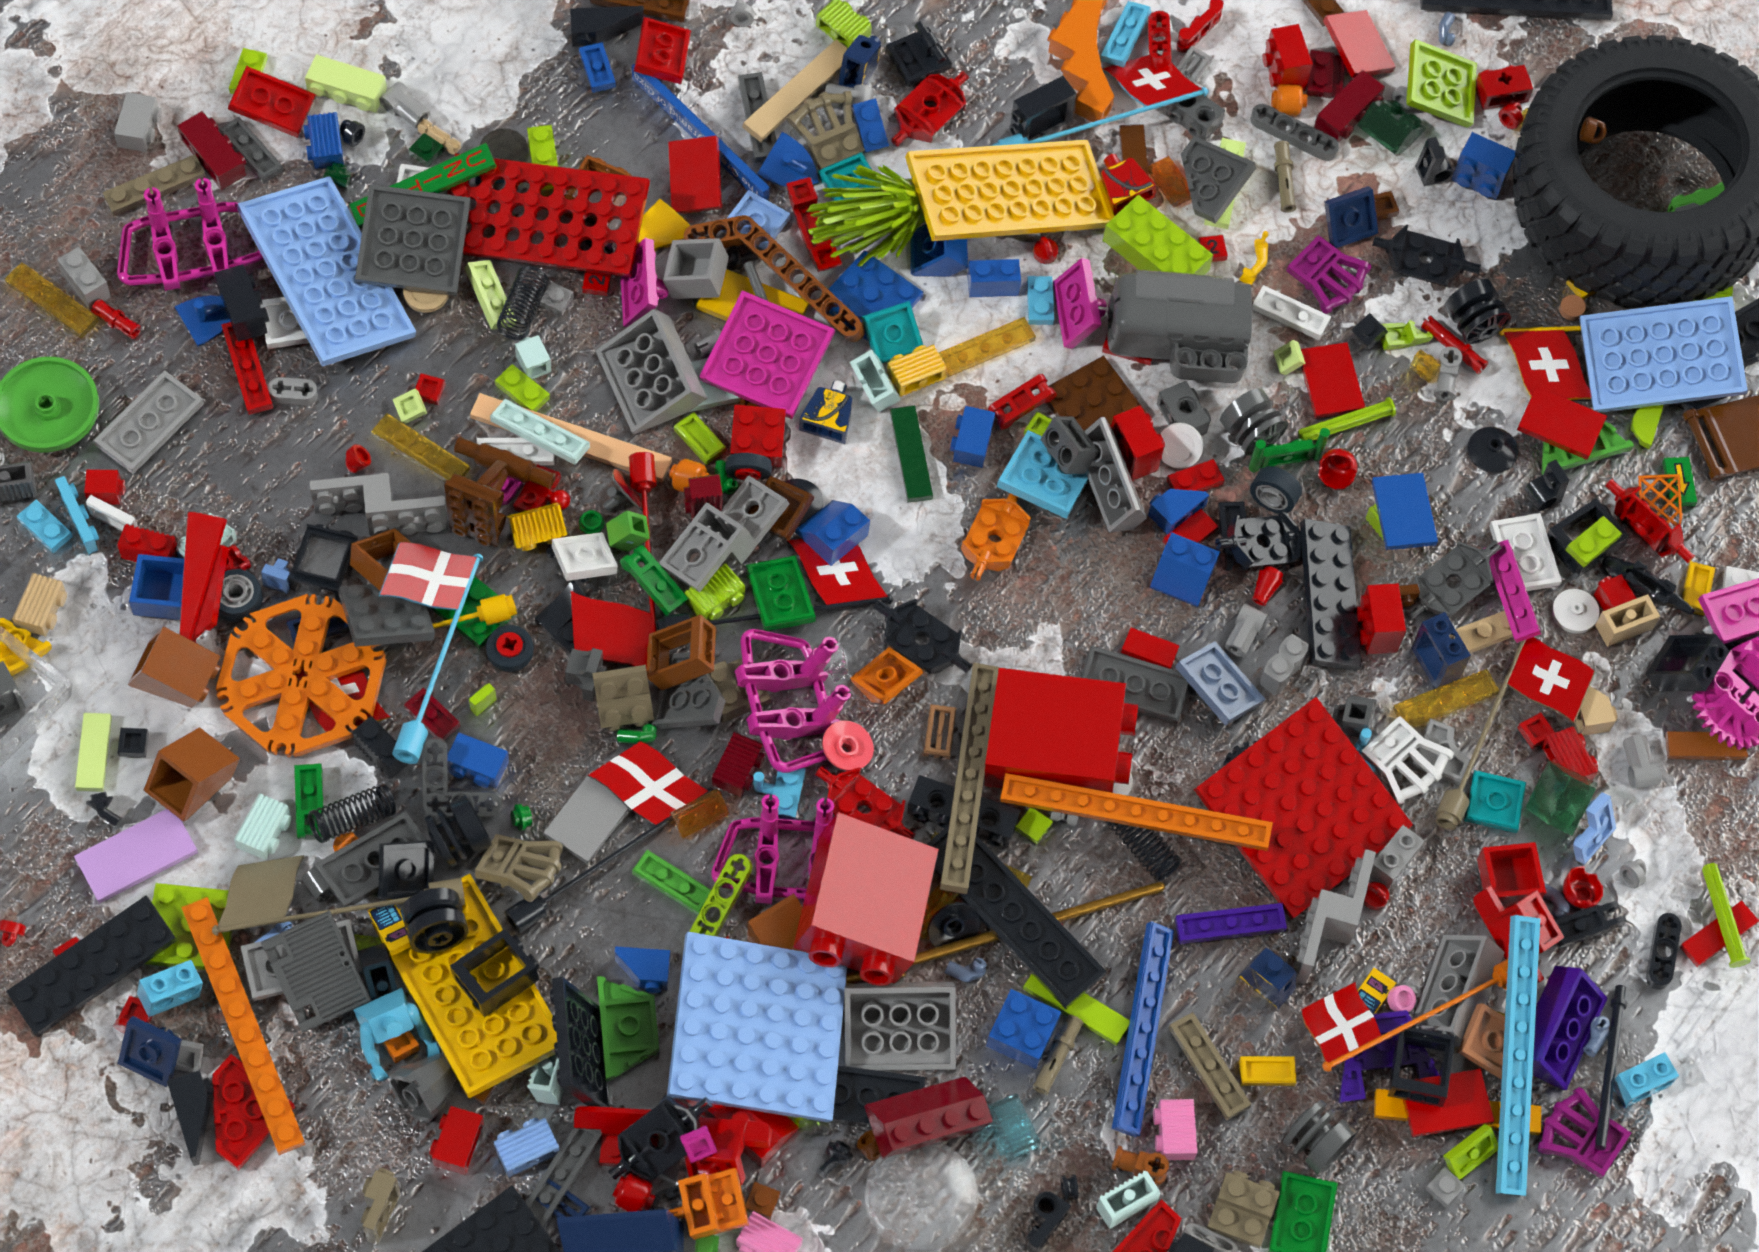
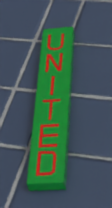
M484 143L389 187L441 193L497 168L489 146L487 143ZM368 196L349 204L360 229L363 228Z

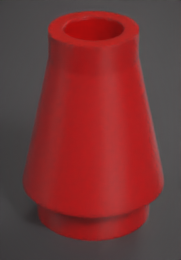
M1264 566L1263 570L1259 571L1252 601L1260 606H1266L1269 599L1283 583V573L1274 567Z

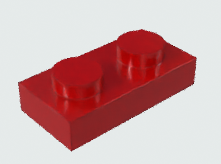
M1214 459L1167 476V482L1171 489L1207 491L1223 485L1225 480Z

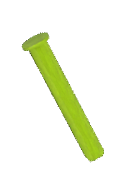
M1387 397L1383 402L1298 430V438L1303 441L1309 439L1314 441L1318 439L1322 428H1328L1330 435L1389 415L1394 417L1396 416L1394 402L1390 397Z
M1716 863L1706 864L1702 868V872L1731 961L1729 962V967H1742L1749 964L1751 960L1749 957H1746L1718 865Z

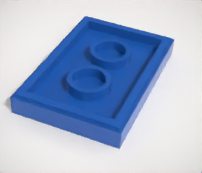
M1413 473L1373 477L1371 482L1385 549L1396 550L1436 546L1438 538L1424 474Z

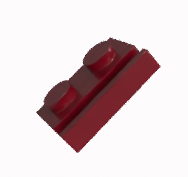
M1311 50L1310 57L1313 65L1307 83V96L1335 97L1343 89L1345 64L1341 56L1335 55L1333 52Z

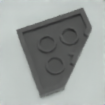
M1196 136L1191 139L1181 153L1195 215L1216 224L1256 170V164Z
M690 652L671 654L669 666L689 659ZM705 674L668 689L660 690L653 715L654 720H652L651 725L656 726L657 729L716 725L720 722L726 700L709 674Z

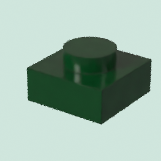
M423 133L408 151L410 156L429 167L441 155L444 147L429 135Z

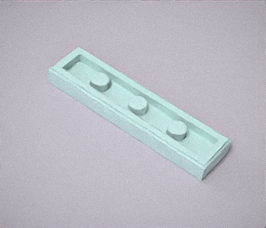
M504 399L490 415L491 422L574 465L590 448V443L585 439L507 399Z

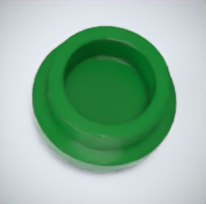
M586 511L579 518V528L584 534L601 533L604 529V518L597 511Z
M515 804L514 810L510 813L511 822L519 831H523L526 827L532 825L531 811L528 805Z

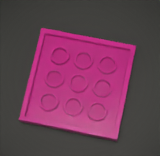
M742 290L699 376V380L761 407L786 409V417L793 419L828 348L835 329Z

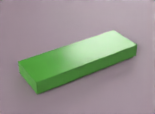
M646 850L632 870L633 875L696 915L701 911L711 892V889L649 850Z

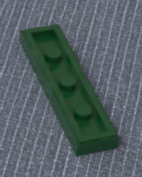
M914 405L891 408L890 417L907 503L932 500L933 492L916 407Z

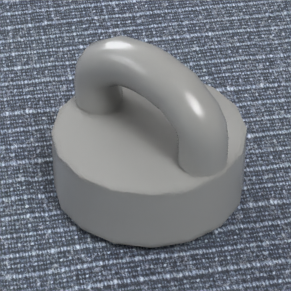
M737 0L730 12L731 22L739 27H747L754 21L755 11L744 1Z
M1398 87L1392 93L1394 105L1402 111H1409L1412 108L1406 105L1407 87Z
M1642 859L1628 861L1620 867V877L1628 887L1635 889L1646 881V865Z

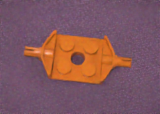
M1009 493L1006 499L982 500L980 510L961 546L966 559L974 563V568L970 574L973 580L976 576V581H979L984 570L1001 571L1010 567L1031 520V517L1016 503L1019 498L1018 496ZM990 535H997L1001 538V541L992 542L988 537Z

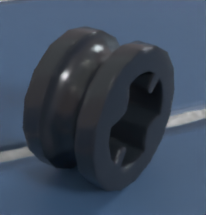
M1072 1174L1070 1178L1061 1175V1193L1065 1201L1069 1197L1078 1200V1183L1075 1174Z

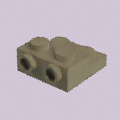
M742 658L728 664L725 660L714 664V671L708 673L726 700L721 715L722 723L751 711L746 688L738 686L736 674L734 673L740 665H743ZM757 690L761 707L770 704L771 697L768 691Z
M646 665L592 673L601 729L607 728L610 731H616L622 725L627 724L641 727L654 720Z
M384 1168L375 1170L373 1177L366 1179L362 1189L367 1207L362 1215L361 1223H363V1231L367 1241L375 1245L379 1244L401 1195L397 1178L394 1177L395 1174Z
M1234 1170L1232 1174L1226 1172L1207 1229L1260 1249L1280 1192L1274 1190L1275 1185L1268 1181L1260 1180L1259 1183L1248 1180L1249 1176L1241 1171Z

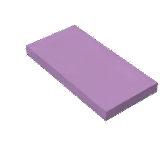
M165 809L75 855L74 858L100 904L198 853V850L182 821L168 809Z

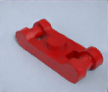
M1210 0L1209 8L1201 16L1197 15L1192 20L1189 28L1184 27L1180 29L1176 45L1179 52L1186 53L1191 46H1195L1220 21L1224 6L1222 0Z
M1044 374L1036 375L988 407V411L995 412V417L998 420L997 424L1001 430L1009 428L1015 421L1040 405L1052 401L1057 396L1055 390L1047 385L1048 380ZM1038 389L1041 393L1034 396L1032 391ZM1010 406L1012 411L1006 414L1004 409Z

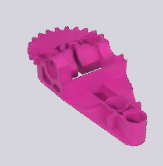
M1759 636L1732 648L1707 690L1695 691L1696 693L1692 696V699L1698 702L1693 705V709L1701 711L1696 716L1697 719L1705 720L1702 727L1711 728L1709 734L1711 737L1718 734L1719 743L1726 739L1729 748L1735 743L1737 750L1743 747L1749 749L1752 745L1755 747L1759 744V695L1753 691L1740 703V697L1746 693L1749 686L1732 671L1735 668L1759 691Z

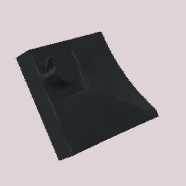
M574 580L568 584L550 605L535 617V623L569 656L572 649H574L570 592L573 591L587 597Z

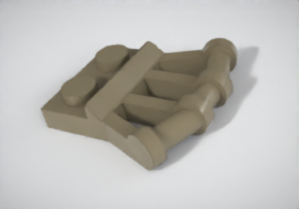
M844 91L838 94L823 92L816 99L812 100L809 98L805 100L804 104L794 114H790L786 118L788 123L806 140L819 170L865 151L856 131V125L852 122L851 91ZM831 103H843V125H840ZM822 106L832 126V129L825 132L816 112V109ZM807 114L817 133L815 137L801 124V120Z
M496 834L492 840V846L486 850L476 867L475 876L479 879L500 883L502 888L508 885L521 893L525 900L532 902L537 898V894L553 884L554 875L558 874L561 870L560 855L563 852V846L559 841L528 842ZM546 853H547V854L549 855V857L542 856V855H538V854H546ZM521 863H522V864H526V865H530V866H535V867L543 868V869H545V870H540V869H536V868L524 866V865H521ZM520 878L533 880L536 882H534L532 885H529Z

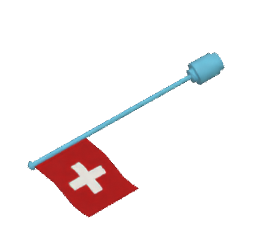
M1149 55L1127 61L1124 67L1112 65L1102 68L1104 73L1116 80L1131 98L1144 107L1028 141L1027 137H1022L1021 133L999 139L998 143H994L992 146L1045 142L1196 96L1204 95L1205 97L1208 94V89L1206 87L1201 89L1191 82L1172 62L1165 67H1155L1150 63Z

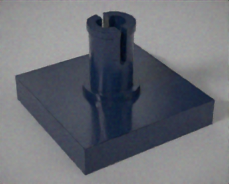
M1367 186L1324 201L1329 242L1335 248L1379 234L1374 193L1371 187Z
M132 1016L127 1021L117 1064L167 1087V1081L173 1079L182 1039L174 1036L170 1029L166 1031V1027L157 1028Z

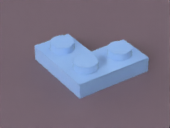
M1603 792L1588 804L1586 813L1589 827L1582 834H1579L1573 843L1576 861L1584 865L1616 829L1611 796Z

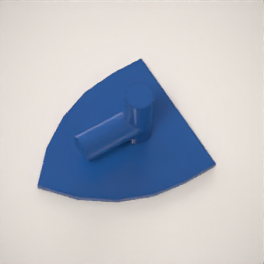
M782 132L757 174L772 183L785 187L786 183L808 177L811 178L813 184L819 183L817 170L810 154L794 138Z
M221 296L197 297L175 306L176 311L197 346L220 335L223 332L221 324L230 322Z

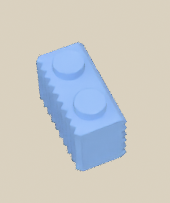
M538 1118L530 1119L523 1124L522 1129L515 1132L506 1130L497 1136V1140L493 1141L494 1148L508 1177H512L553 1158L559 1151L558 1143L546 1118L541 1120Z

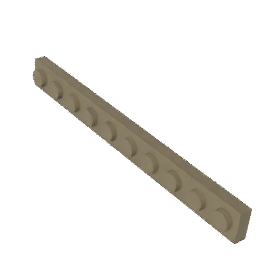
M973 662L940 890L967 894L999 669L997 666Z

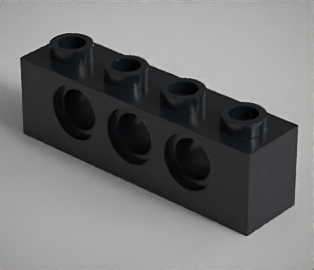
M919 775L908 802L907 813L917 820H929L935 822L943 829L946 828L950 822L955 787ZM981 796L976 835L986 840L992 846L1008 848L1021 810ZM938 801L944 806L942 808H935L931 803ZM990 819L995 824L986 826L982 823V820Z

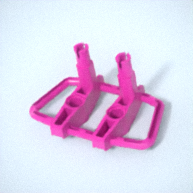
M203 178L204 184H201V179L195 182L198 207L165 213L160 191L152 187L153 194H151L150 188L145 190L144 198L147 204L148 216L134 220L123 227L117 276L122 283L129 286L163 283L166 292L167 290L180 289V282L208 276H214L215 278L214 272L242 264L247 266L264 258L258 249L257 252L229 260L228 243L218 213L238 212L237 206L239 202L215 203L211 182L209 179ZM201 216L204 233L203 241L211 266L179 272V257L168 222ZM146 226H151L152 249L160 273L128 275L132 232Z
M749 629L742 634L740 640L743 665H740L734 671L738 686L746 688L752 714L746 719L750 731L749 734L760 736L770 764L779 772L790 773L827 760L824 751L821 750L789 762H783L779 758L772 738L790 740L792 738L825 733L832 724L840 721V719H836V716L842 710L843 704L850 698L851 693H848L850 689L845 685H838L831 695L827 696L824 682L828 678V672L823 671L830 662L833 653L838 650L839 646L836 645L838 642L833 637H826L818 648L812 650L810 644L804 639L758 629ZM755 639L798 648L802 651L806 660L785 661L779 659L770 662L753 663L751 640ZM814 686L818 702L817 708L789 707L787 709L762 711L757 690L776 693L781 690Z
M767 794L762 798L761 818L739 819L729 825L711 871L712 879L716 883L726 864L738 831L760 828L754 861L755 883L747 881L742 892L755 894V904L766 903L772 905L773 897L787 898L793 893L798 899H805L807 888L775 886L776 874L779 869L778 829L814 832L808 867L810 876L819 835L833 819L834 803L829 798H827V804H824V798L819 799L816 804L815 821L778 819L779 799L772 794V800H769L770 794ZM769 860L773 863L766 865L761 863V861ZM729 878L733 880L736 884H738L740 881L737 879ZM727 883L721 886L722 888L733 890L731 884Z

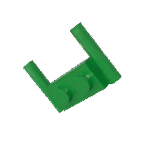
M1322 428L1314 445L1312 439L1304 441L1296 439L1287 444H1270L1266 446L1264 440H1258L1254 447L1249 470L1255 473L1259 468L1311 460V458L1319 461L1323 456L1330 430Z

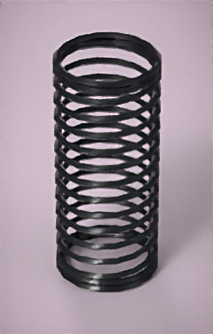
M523 266L517 271L497 321V329L504 337L512 340H522L528 335L548 284V278L541 269L533 266ZM528 269L537 271L538 273H540V274L544 277V279H543L540 275H538V274H536V273H534V272H529V271L522 272V271L528 270ZM526 273L534 274V275L538 276L539 278H541L542 281H543V283H542L539 279H537V278H535V277H533V276H528V275L520 276V275L526 274ZM523 277L533 278V279L537 280V281L541 284L542 287H540L536 282H534V281H532V280H527V279H521V280H520V278H523ZM522 281H528V282L534 283V284H536L539 288H536V287H534V286H532V285H530V284L523 283ZM506 318H508L514 323L524 325L525 327L515 326L511 324ZM503 319H504L509 325H511V326H513V327H515V328L525 329V330H523V331L514 330V329L508 327V326L504 323ZM501 321H502V323L504 324V326H505L506 328L510 329L511 331L518 332V333H521V332H525V333H524V334H521V335L512 334V333L508 332V331L502 326Z
M381 783L377 787L373 786L371 789L368 788L366 791H361V793L357 792L355 795H350V797L339 799V802L334 801L333 804L329 803L328 806L324 805L322 808L319 807L317 810L309 811L308 822L316 840L320 843H325L330 838L340 837L341 833L345 835L346 832H352V829L357 830L358 827L362 828L363 825L368 826V823L373 824L374 821L378 822L379 819L383 820L385 817L394 816L396 804L390 789ZM381 787L383 788V790L385 791V793H386L387 796H388V799H389L390 805H391V811H390V806H389L388 800H387L386 796L384 795V793L381 791ZM373 793L376 796L377 803L381 812L383 813V817H381L379 814L378 807L376 805L375 800L373 799ZM367 795H368V796L370 797V799H371V803H372L373 809H374V811H375V813H376V815H377V819H375V817H374L373 810H372V808H371V806H370V803H369L368 800H367ZM362 798L365 800L366 807L372 818V821H370L368 818L367 811L362 803ZM356 799L360 803L362 813L366 819V824L363 821L361 812L356 803ZM351 802L355 806L356 814L361 822V826L357 822L356 815L351 807ZM345 803L349 807L351 817L355 823V828L352 826V822L346 810ZM340 806L344 810V814L350 826V830H348V828L346 827L345 819L342 813L340 812ZM334 808H335V809L337 810V812H338L340 821H341V823H342V825H343V827H344V832L341 830V826H340V823H339V821H338L337 816L335 815ZM329 810L333 815V819L339 830V834H337L335 831L334 824L329 816ZM323 812L327 816L329 825L331 827V830L333 831V836H331L328 825L324 819ZM313 814H314L315 817H316V823H317L319 832H320L321 836L323 837V839L320 837L319 833L317 832V829H316V827H315L314 820H313Z
M1105 821L1111 827V830L1115 831V835H1118L1119 839L1123 840V844L1127 845V849H1131V853L1134 854L1135 858H1138V862L1142 863V867H1146V871L1150 872V876H1154L1153 880L1155 882H1160L1167 878L1182 863L1179 855L1173 856L1175 851H1170L1171 846L1165 847L1167 842H1162L1163 837L1158 838L1159 833H1154L1155 830L1146 829L1137 836L1145 828L1139 827L1131 833L1136 827L1131 826L1128 828L1129 825L1119 824L1116 829H1113L1118 823ZM1151 832L1146 838L1140 841L1145 835ZM1153 838L1148 844L1143 846L1146 842ZM1135 841V843L1131 847H1129V844ZM1159 841L1156 845L1149 849L1154 843ZM1162 846L1158 851L1151 855L1155 850ZM1168 855H1170L1167 859H1165L1162 863H1160L1164 858H1166Z

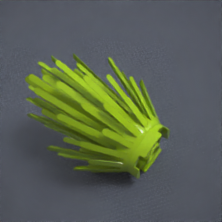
M858 165L856 167L857 170L852 171L856 175L869 179L833 174L832 177L836 179L874 186L876 188L822 189L824 192H834L826 193L825 197H843L844 200L828 201L809 206L807 212L821 211L810 215L818 217L815 223L817 227L809 229V233L814 238L812 243L817 244L833 239V243L830 245L838 247L863 236V239L834 252L830 256L836 257L849 250L850 253H859L891 232L886 239L859 261L857 266H862L872 256L876 257L878 255L877 259H883L889 251L890 253L895 252L900 245L896 252V258H898L908 240H911L916 228L926 222L912 179H904L885 165L883 167L878 166V169L887 176L862 165Z

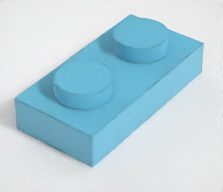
M1027 276L1028 325L1054 324L1052 276Z
M35 500L17 515L18 521L52 553L56 552L73 537L72 533L38 500Z

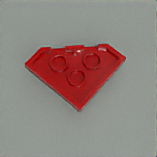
M230 1054L212 1074L216 1130L215 1142L217 1154L239 1171L271 1134L243 1063ZM288 1099V1101H289V1103H290V1106H291V1108H292V1111H293V1109L295 1108V1105H294L293 1102H291V1101Z

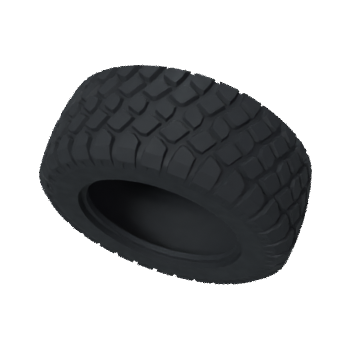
M1640 35L1623 37L1622 42L1613 39L1599 43L1598 49L1589 47L1577 53L1575 59L1569 58L1556 69V73H1551L1541 85L1540 91H1537L1520 129L1522 137H1518L1515 151L1517 159L1513 164L1514 204L1517 207L1516 214L1520 226L1526 228L1524 235L1531 247L1538 248L1536 254L1546 265H1554L1553 271L1565 281L1572 279L1574 286L1589 294L1591 291H1594L1598 298L1610 302L1619 299L1622 305L1640 307L1641 303H1645L1647 307L1668 305V303L1692 302L1694 299L1699 301L1712 297L1718 291H1724L1734 285L1754 268L1756 262H1759L1758 75L1746 65H1739V61L1724 52L1717 54L1716 48L1702 43L1693 45L1691 40L1673 37L1672 40H1667L1666 36L1648 35L1646 39H1642ZM1587 117L1604 122L1606 125L1604 138L1630 131H1651L1676 137L1704 154L1719 173L1725 190L1705 204L1677 212L1646 211L1619 202L1606 194L1592 181L1581 163L1579 156L1589 146L1593 145L1592 143L1580 140L1582 125ZM1600 127L1596 128L1594 138L1599 135Z

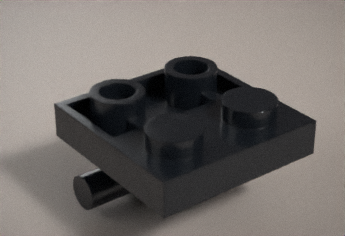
M923 21L915 24L917 32L886 45V52L908 87L923 81L928 75L940 74L952 67V62L931 29L925 26Z

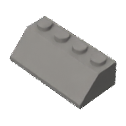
M1100 417L1084 431L1099 451L1086 474L1108 532L1133 530L1147 517L1113 429L1105 417Z
M1443 935L1413 1019L1493 979V968L1502 961L1505 952L1488 936ZM1492 986L1416 1025L1422 1030H1442L1449 1035L1456 1036L1454 1047H1459L1477 1004L1484 1003L1486 1005Z

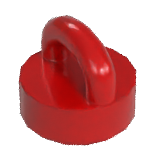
M1520 103L1508 104L1499 111V119L1506 128L1513 130L1522 124L1523 115Z
M1042 236L1034 245V258L1042 264L1054 262L1058 255V245L1055 241Z
M354 444L346 451L345 463L348 471L357 473L359 470L366 469L371 464V456L363 446Z
M1380 882L1368 883L1363 904L1371 910L1384 908L1390 895L1387 887Z
M9 920L0 921V933H3L1 939L3 946L10 947L15 943L17 937H24L26 932L25 925Z

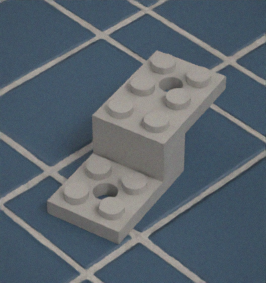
M389 473L310 481V492L315 514L330 515L340 511L358 512L361 509H365L370 536L394 528L403 535H412L421 531L439 532L442 529H448L444 496L393 501Z
M748 476L721 511L706 502L659 564L664 570L700 593L728 556L743 564L790 503L784 497L751 476ZM759 505L756 513L748 514L751 506ZM694 553H701L700 558L696 562H689L690 557Z
M1365 849L1362 858H1356L1349 876V889L1346 891L1345 896L1321 889L1318 898H1312L1305 918V929L1301 934L1299 942V953L1293 965V969L1297 972L1296 982L1306 984L1314 967L1321 937L1350 944L1359 924L1376 852Z

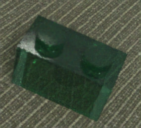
M1548 760L1525 808L1548 825L1573 836L1598 783Z

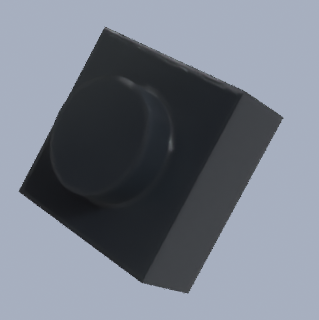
M1371 313L1352 329V332L1369 349L1388 333L1386 328Z
M120 728L117 751L119 757L146 758L149 737L148 729Z

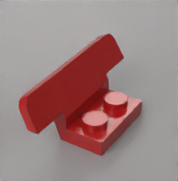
M1492 886L1477 893L1473 898V903L1497 946L1505 952L1503 955L1505 959H1508L1511 916L1540 918L1539 954L1564 938L1538 890L1529 893L1515 904L1506 908L1503 907ZM1538 968L1537 983H1540L1544 980V977Z
M579 1106L575 1109L574 1128L601 1129L600 1166L614 1167L622 1159L618 1148V1135L651 1109ZM655 1133L651 1137V1142L655 1147L659 1148L660 1136L659 1133Z
M700 1117V1128L707 1126L717 1152L693 1163L690 1162L688 1155H685L684 1160L689 1177L704 1173L711 1175L735 1168L738 1172L740 1186H742L746 1179L740 1157L744 1146L770 1148L772 1128L765 1122Z

